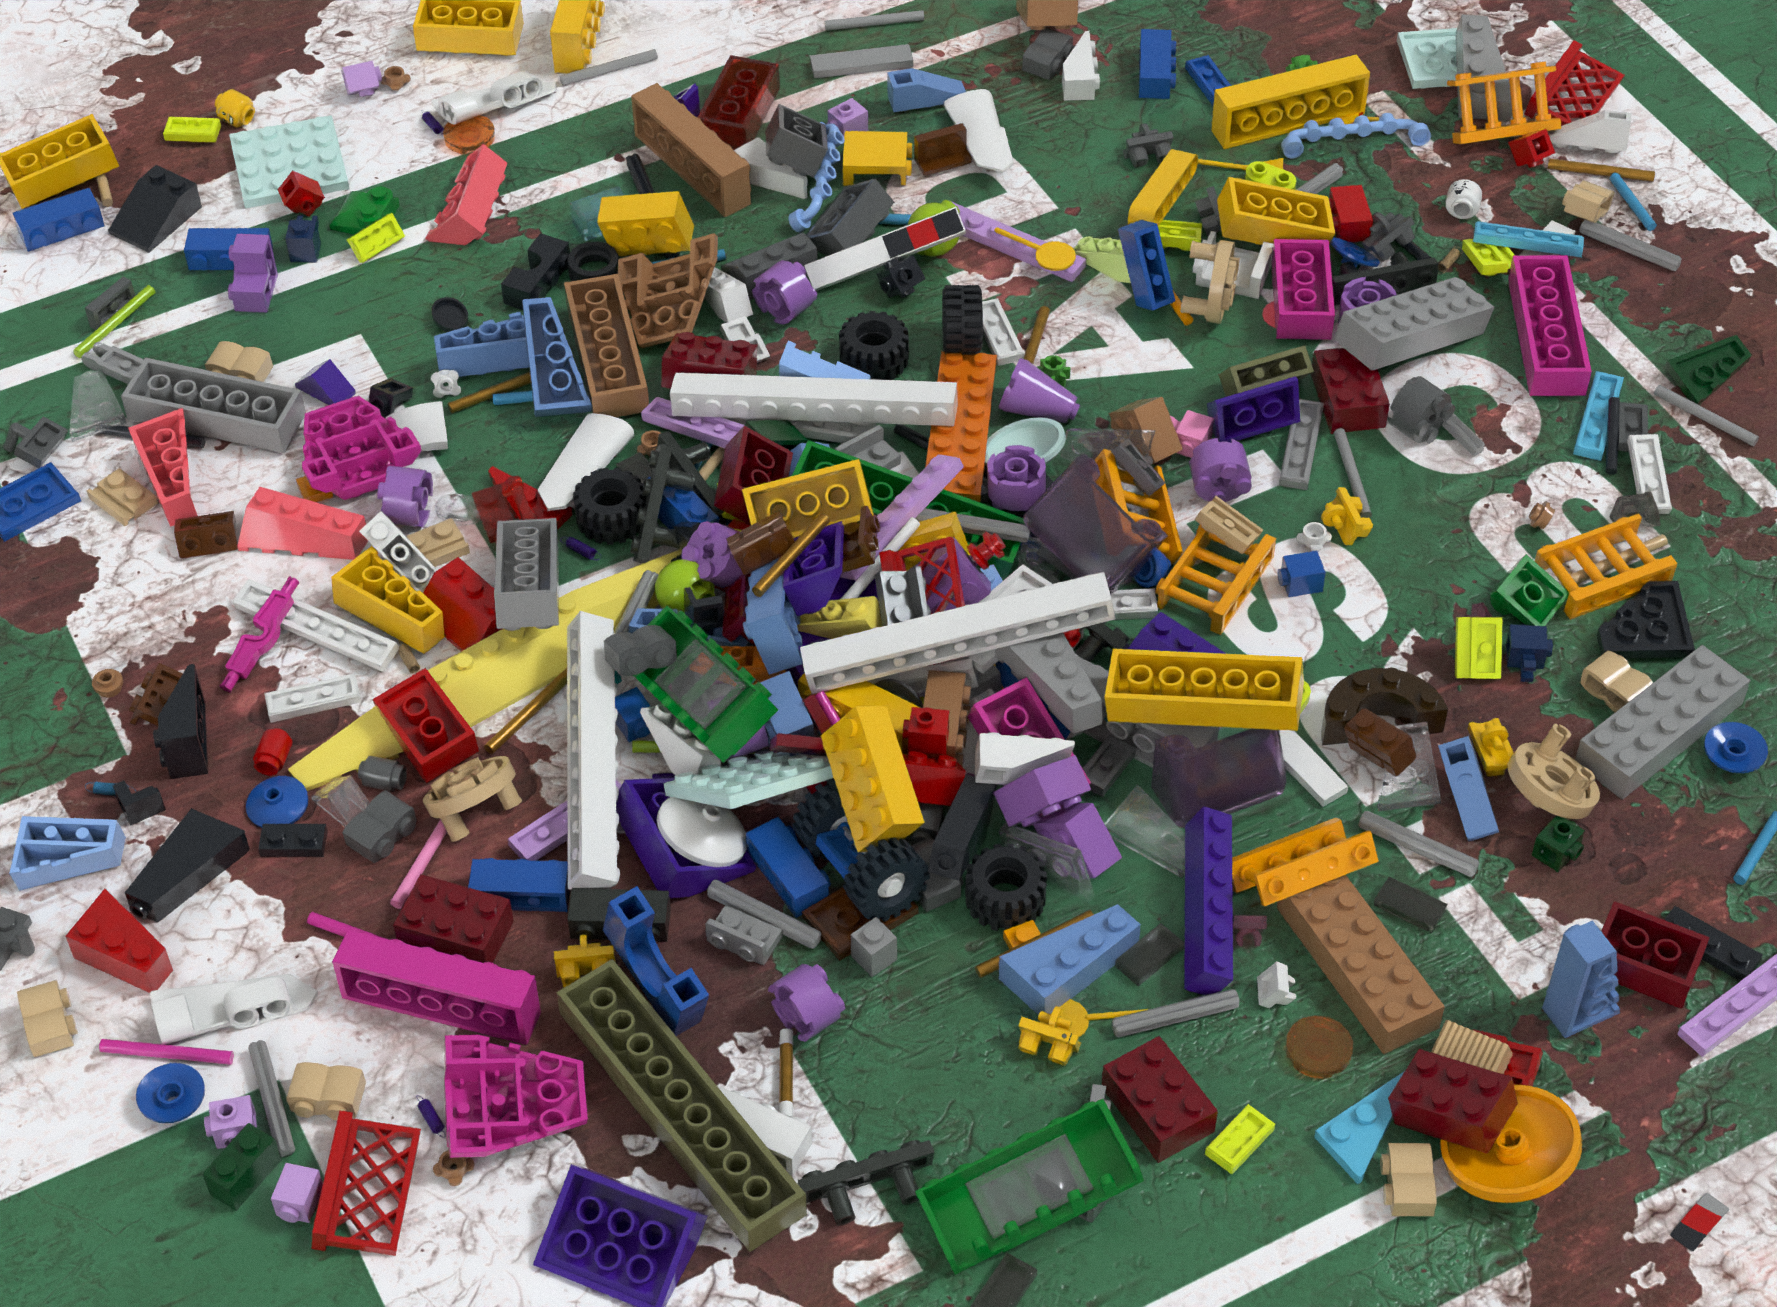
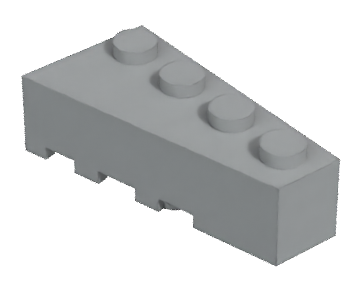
M1462 14L1456 30L1457 74L1471 73V77L1506 72L1488 16ZM1509 79L1494 80L1498 120L1510 121L1512 105ZM1484 82L1469 84L1473 119H1487ZM1457 86L1458 118H1462L1459 86Z
M1063 632L995 649L996 658L1001 663L1005 662L1011 668V673L1018 680L1027 677L1039 698L1048 705V710L1072 734L1102 724V699Z

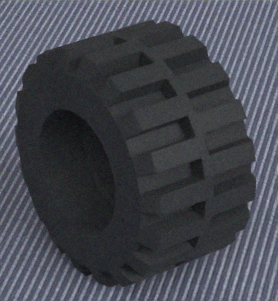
M945 285L942 291V334L945 354L961 353L962 355H976L982 350L983 307L982 290L979 285Z
M869 311L866 314L862 312L858 313L857 317H850L848 322H844L842 330L839 332L840 362L869 374L872 380L895 379L896 375H901L904 372V368H907L909 360V336L905 323L902 320H897L895 315L889 316L887 312L882 311L880 313Z
M602 468L603 471L599 472L595 470L591 472L590 476L585 475L581 479L582 483H577L575 492H573L576 523L579 531L585 533V537L589 540L594 538L595 542L600 544L607 542V545H613V542L624 543L628 538L632 540L636 533H639L641 526L636 524L639 508H644L646 496H642L644 483H641V478L637 475L633 476L631 471L626 470L623 472L621 468H614V470Z
M1007 843V847L995 844L993 849L990 850L986 847L981 850V855L975 854L972 858V864H968L966 869L965 897L967 909H970V915L974 919L979 918V924L984 927L987 924L991 925V930L998 931V928H1005L1006 930L1031 920L1035 922L1036 916H1041L1046 901L1047 872L1044 871L1045 866L1043 862L1038 861V856L1034 852L1028 854L1027 848L1020 846L1019 849L1014 848V844ZM1007 883L1015 885L1019 889L1005 892L993 888V886Z

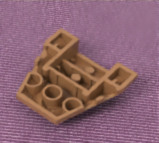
M715 233L691 239L690 254L654 264L643 253L618 259V276L626 298L627 309L630 310L632 316L630 321L641 348L672 341L676 333H692L717 262L718 236Z

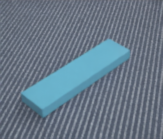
M1477 221L1475 222L1473 242L1582 258L1584 237Z
M1596 371L1573 455L1598 461L1602 460L1607 442L1608 399L1611 397L1619 398L1624 377Z

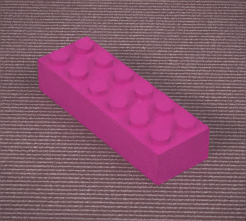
M1568 255L1513 256L1508 283L1529 395L1586 396L1592 371Z
M347 930L332 961L342 998L525 1045L528 1044L541 1014L535 976L523 970H509L491 962L481 963L469 960L462 955H449L437 952L430 947L421 948L406 944L398 939L388 940L376 937L366 931L356 932L352 930Z

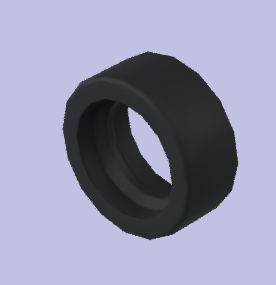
M599 241L578 245L568 255L569 278L571 281L618 274V253L609 244ZM593 261L608 264L605 268L597 271H587L579 268L583 264Z

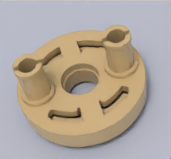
M1220 240V242H1217V245L1192 241L1189 258L1214 261L1208 300L1184 295L1181 313L1205 316L1206 322L1221 324L1225 310L1229 311V307H1232L1236 288L1234 281L1238 277L1240 258L1234 257L1235 242Z
M1554 724L1542 743L1529 742L1517 748L1508 762V772L1519 791L1535 807H1540L1563 818L1582 819L1587 817L1598 803L1600 798L1599 788L1595 782V775L1591 770L1583 767L1575 759L1560 751L1571 737V733L1566 727Z
M506 756L493 757L480 761L477 757L453 768V772L448 771L431 784L432 789L423 798V803L430 816L441 819L452 842L458 841L470 833L459 812L479 804L496 793L504 810L511 809L522 802L512 783L516 772Z

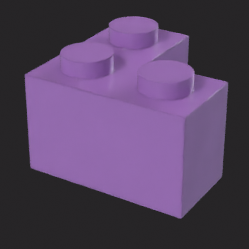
M237 234L234 245L229 247V259L234 262L235 266L234 281L228 286L229 300L233 301L235 311L267 313L278 277L269 235Z
M1076 755L1033 769L993 793L1008 826L1011 827L1022 823L1023 828L1040 821L1039 814L1041 813L1045 817L1059 811L1061 804L1067 809L1082 802L1080 796L1089 792L1091 788Z
M1078 803L1067 809L1061 804L1059 811L1045 817L1041 816V820L1033 824L1040 844L1046 850L1064 851L1070 870L1078 878H1096L1122 858L1093 803Z

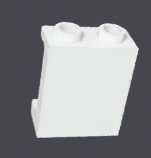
M1211 231L1208 240L1203 239L1202 243L1217 245L1216 232ZM1263 242L1260 253L1235 247L1234 257L1240 258L1238 277L1234 281L1236 284L1235 294L1259 299L1271 267L1273 243ZM1195 258L1192 271L1196 274L1195 285L1210 288L1214 261Z

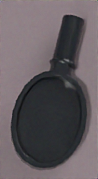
M444 297L433 303L432 318L441 330L450 332L467 327L468 311L459 300Z

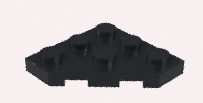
M1648 581L1633 599L1630 598L1616 611V615L1609 622L1603 623L1597 633L1601 655L1607 651H1612L1624 658L1687 657L1695 651L1678 581Z

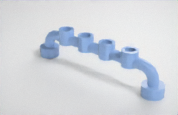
M1384 113L1379 117V121L1372 122L1369 121L1367 116L1360 115L1355 118L1352 124H1344L1341 118H1334L1329 122L1328 126L1319 127L1318 123L1314 120L1307 121L1303 128L1288 133L1281 143V148L1287 158L1294 159L1303 153L1304 146L1301 139L1306 138L1310 142H1316L1321 137L1332 136L1334 139L1339 140L1347 134L1358 133L1360 137H1366L1372 132L1383 131L1389 135L1396 132L1397 129H1408V136L1412 144L1422 146L1429 142L1431 133L1426 124L1410 119H1395L1391 113Z
M835 124L826 125L828 150L820 165V169L814 177L816 186L810 190L812 198L810 206L805 211L797 209L789 214L790 226L798 233L810 227L811 219L820 210L823 200L832 195V189L828 182L836 178V171L832 165L840 161L841 158L836 148L845 142L843 134Z

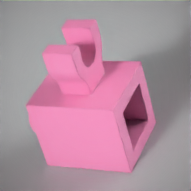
M1190 410L1186 411L1181 422L1170 416L1183 450L1177 452L1178 454L1192 458L1194 448L1202 442L1212 439L1214 418Z

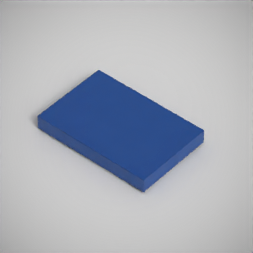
M52 462L0 488V537L4 542L81 502L79 493Z

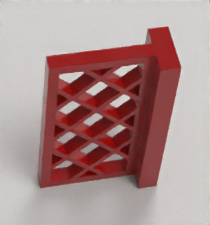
M1573 40L1555 64L1556 71L1549 72L1545 78L1547 105L1557 106L1559 112H1553L1548 109V114H1551V118H1560L1561 126L1571 123L1570 118L1582 119L1599 113L1625 76L1621 72L1581 52L1583 44ZM1579 62L1589 66L1590 69L1582 70ZM1594 76L1596 82L1588 83L1585 77ZM1602 76H1608L1615 81L1604 82ZM1578 77L1580 83L1571 84L1569 78ZM1600 89L1602 95L1594 96L1591 90ZM1584 90L1586 96L1577 97L1575 91ZM1536 91L1524 112V115L1531 119L1538 114ZM1558 92H1568L1570 98H1560ZM1581 104H1590L1593 110H1583ZM1564 105H1574L1576 111H1566Z
M951 536L896 552L892 550L879 552L882 571H906L904 558L914 555L922 558L918 565L921 566L922 572L928 563L939 569L929 585L926 584L927 589L925 591L926 601L933 592L943 598L935 613L943 612L949 602L956 606V608L965 606L954 538ZM946 547L948 556L940 567L932 562L931 558L937 549ZM944 574L952 578L953 584L946 596L935 589Z
M339 1110L312 1230L311 1249L326 1251V1246L396 1256L421 1129L353 1119V1112ZM358 1131L371 1132L378 1140L363 1148L356 1139ZM397 1137L411 1138L410 1147L399 1154L389 1143ZM383 1146L392 1158L377 1166L369 1154ZM355 1148L357 1150V1153L353 1155V1151ZM408 1157L407 1164L403 1160ZM363 1158L372 1170L357 1179L350 1170V1166ZM398 1164L405 1175L391 1184L383 1172ZM377 1176L386 1188L371 1197L363 1187V1184ZM347 1179L351 1181L348 1185H346ZM402 1187L401 1194H399L397 1189ZM357 1189L365 1201L350 1209L344 1202L343 1197ZM391 1194L398 1202V1207L385 1215L376 1202ZM371 1207L380 1219L364 1227L355 1215ZM341 1209H342L343 1212H344V1214L341 1215V1216H339V1215H340V1211H341ZM396 1217L395 1223L393 1225L390 1220ZM349 1219L359 1231L351 1237L335 1235L337 1227ZM385 1225L392 1234L391 1243L376 1242L370 1233Z

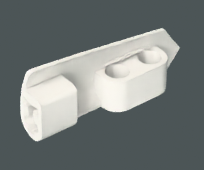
M521 71L498 79L490 88L468 93L458 90L437 99H432V105L444 119L455 125L503 106L513 108L553 93L556 89V82H543L539 78Z
M986 89L968 91L944 101V107L954 125L963 123L966 127V147L977 167L1003 173L1013 165L1005 128L1000 127L990 91Z
M595 413L588 414L538 488V493L547 511L566 509L568 506L574 508L573 492H575L577 483H582L581 479L585 475L590 476L591 472L595 470L598 472L603 471L602 468H605L634 437V430L626 421L613 416Z
M291 974L150 992L151 1005L162 1045L230 1025L236 1029H245L310 1009L318 995V990L308 986Z

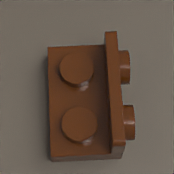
M960 123L914 136V160L923 175L927 176L972 163V157L966 147L967 129L964 124Z
M868 506L861 507L859 523H850L844 527L842 573L875 564L876 551L879 550L877 533L881 531L878 517L871 514Z
M234 511L176 519L174 535L179 557L183 559L237 550L238 542L235 532L236 519Z
M158 663L154 673L148 671L140 688L145 689L143 696L136 694L128 710L134 713L130 723L136 725L138 718H141L158 726V716L183 673L161 663Z

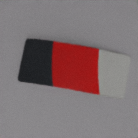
M1705 1193L1670 1235L1690 1251H1695L1713 1227L1729 1211V1208L1709 1193Z

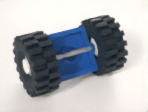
M833 778L826 780L827 785L822 786L821 783L815 786L817 791L813 794L808 792L804 796L807 799L805 803L800 802L797 806L800 812L794 813L793 819L796 821L793 823L795 833L814 856H819L824 860L828 859L846 882L843 885L846 895L865 918L872 920L877 917L878 919L881 918L882 921H888L890 915L896 918L901 915L900 911L902 909L909 910L912 907L910 903L921 898L920 890H926L928 886L925 882L930 879L928 865L909 842L907 843L902 838L899 841L897 838H890L888 843L885 839L878 841V846L874 847L872 844L866 848L868 852H857L835 780Z

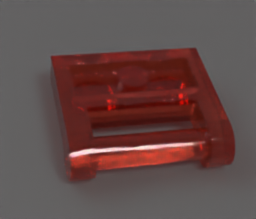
M511 476L504 483L471 493L490 543L497 541V521L513 520L504 497L513 495L521 518L518 520L538 519L536 514L532 513L523 492L524 484L520 476Z

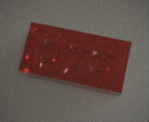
M730 55L698 118L707 128L713 130L725 144H729L733 150L754 140L780 89L779 64Z

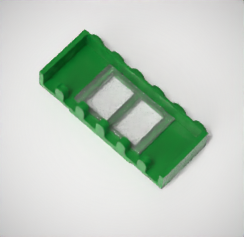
M666 606L648 625L660 626L676 640L677 660L663 668L654 669L648 667L645 671L633 676L724 763L732 754L735 755L778 709L769 700L772 694L759 681L753 685L752 683L756 679L743 666L738 671L737 668L740 664L730 654L726 652L722 656L721 654L724 650L712 638L705 641L709 636L696 623L691 628L690 625L693 621L683 611L679 610L675 613L670 607Z
M1100 1099L1096 1102L1085 1103L1078 1111L1066 1117L1053 1119L1046 1127L1034 1133L1028 1132L1021 1135L1015 1142L1003 1148L990 1150L985 1157L971 1164L965 1163L958 1166L953 1173L941 1179H932L926 1182L915 1193L956 1275L1002 1251L1003 1253L1097 1207V1204L1143 1182L1144 1178L1140 1166L1104 1099Z

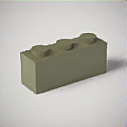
M1304 345L1231 366L1218 375L1227 397L1295 376L1300 380L1313 373L1314 370Z

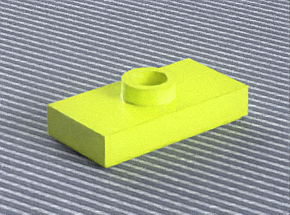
M168 117L163 135L165 141L216 142L221 123L218 118Z
M389 213L348 238L347 242L358 261L363 263L404 238L405 234L393 213Z
M1248 1104L1207 1146L1205 1155L1230 1174H1233L1274 1131L1275 1123Z

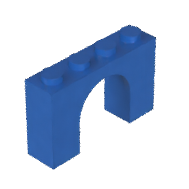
M638 886L608 903L603 931L657 1014L677 1036L702 1021L709 994L692 968L676 975L666 963L652 932L655 912Z

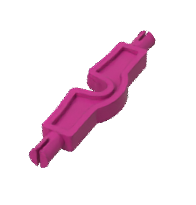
M289 576L280 591L274 589L264 605L253 617L254 626L264 632L260 636L248 634L241 636L232 656L225 665L228 674L220 684V688L224 691L231 693L238 679H246L260 656L267 653L277 642L281 631L280 624L294 604L291 595L299 585V581L296 578Z

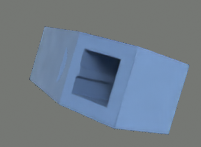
M914 68L887 72V94L893 112L942 105L945 100L966 92L962 81Z
M1469 736L1438 745L1468 841L1499 833L1477 755Z

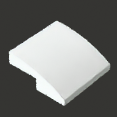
M442 401L411 406L389 415L396 420L397 426L402 430L404 427L412 430L421 445L422 451L448 449Z

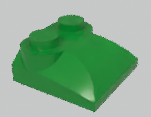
M382 186L374 187L368 192L351 191L329 225L330 230L355 235L387 214L393 213L394 215L400 206L399 198L393 197L392 191Z
M1525 554L1491 592L1490 602L1497 612L1504 615L1512 614L1526 625L1546 626L1568 598L1569 593L1533 559Z

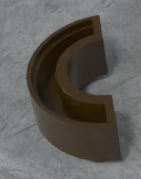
M1392 667L1357 671L1345 677L1334 686L1327 698L1321 728L1322 746L1348 743L1344 727L1364 708L1376 715L1390 716L1400 720L1409 728L1413 736L1443 733L1448 708L1442 696L1433 686L1411 673Z

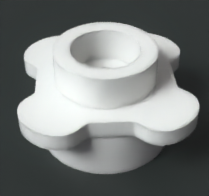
M441 370L431 375V381L435 386L433 390L435 397L442 398L444 395L451 394L457 396L460 394L461 388L457 384L459 375L456 371Z
M1311 522L1304 526L1303 533H1299L1296 540L1299 544H1305L1312 551H1321L1323 544L1331 541L1332 535L1321 523Z

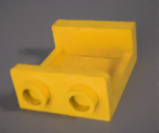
M845 131L843 186L854 184V174H898L901 176V185H906V176H911L912 160H907V158L912 159V143H907V132Z

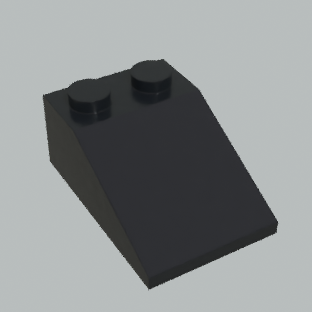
M155 165L138 179L109 227V234L150 253L202 208L197 184Z
M189 664L158 716V729L153 730L155 747L161 748L159 750L162 768L167 767L170 779L208 774L206 701L195 664Z

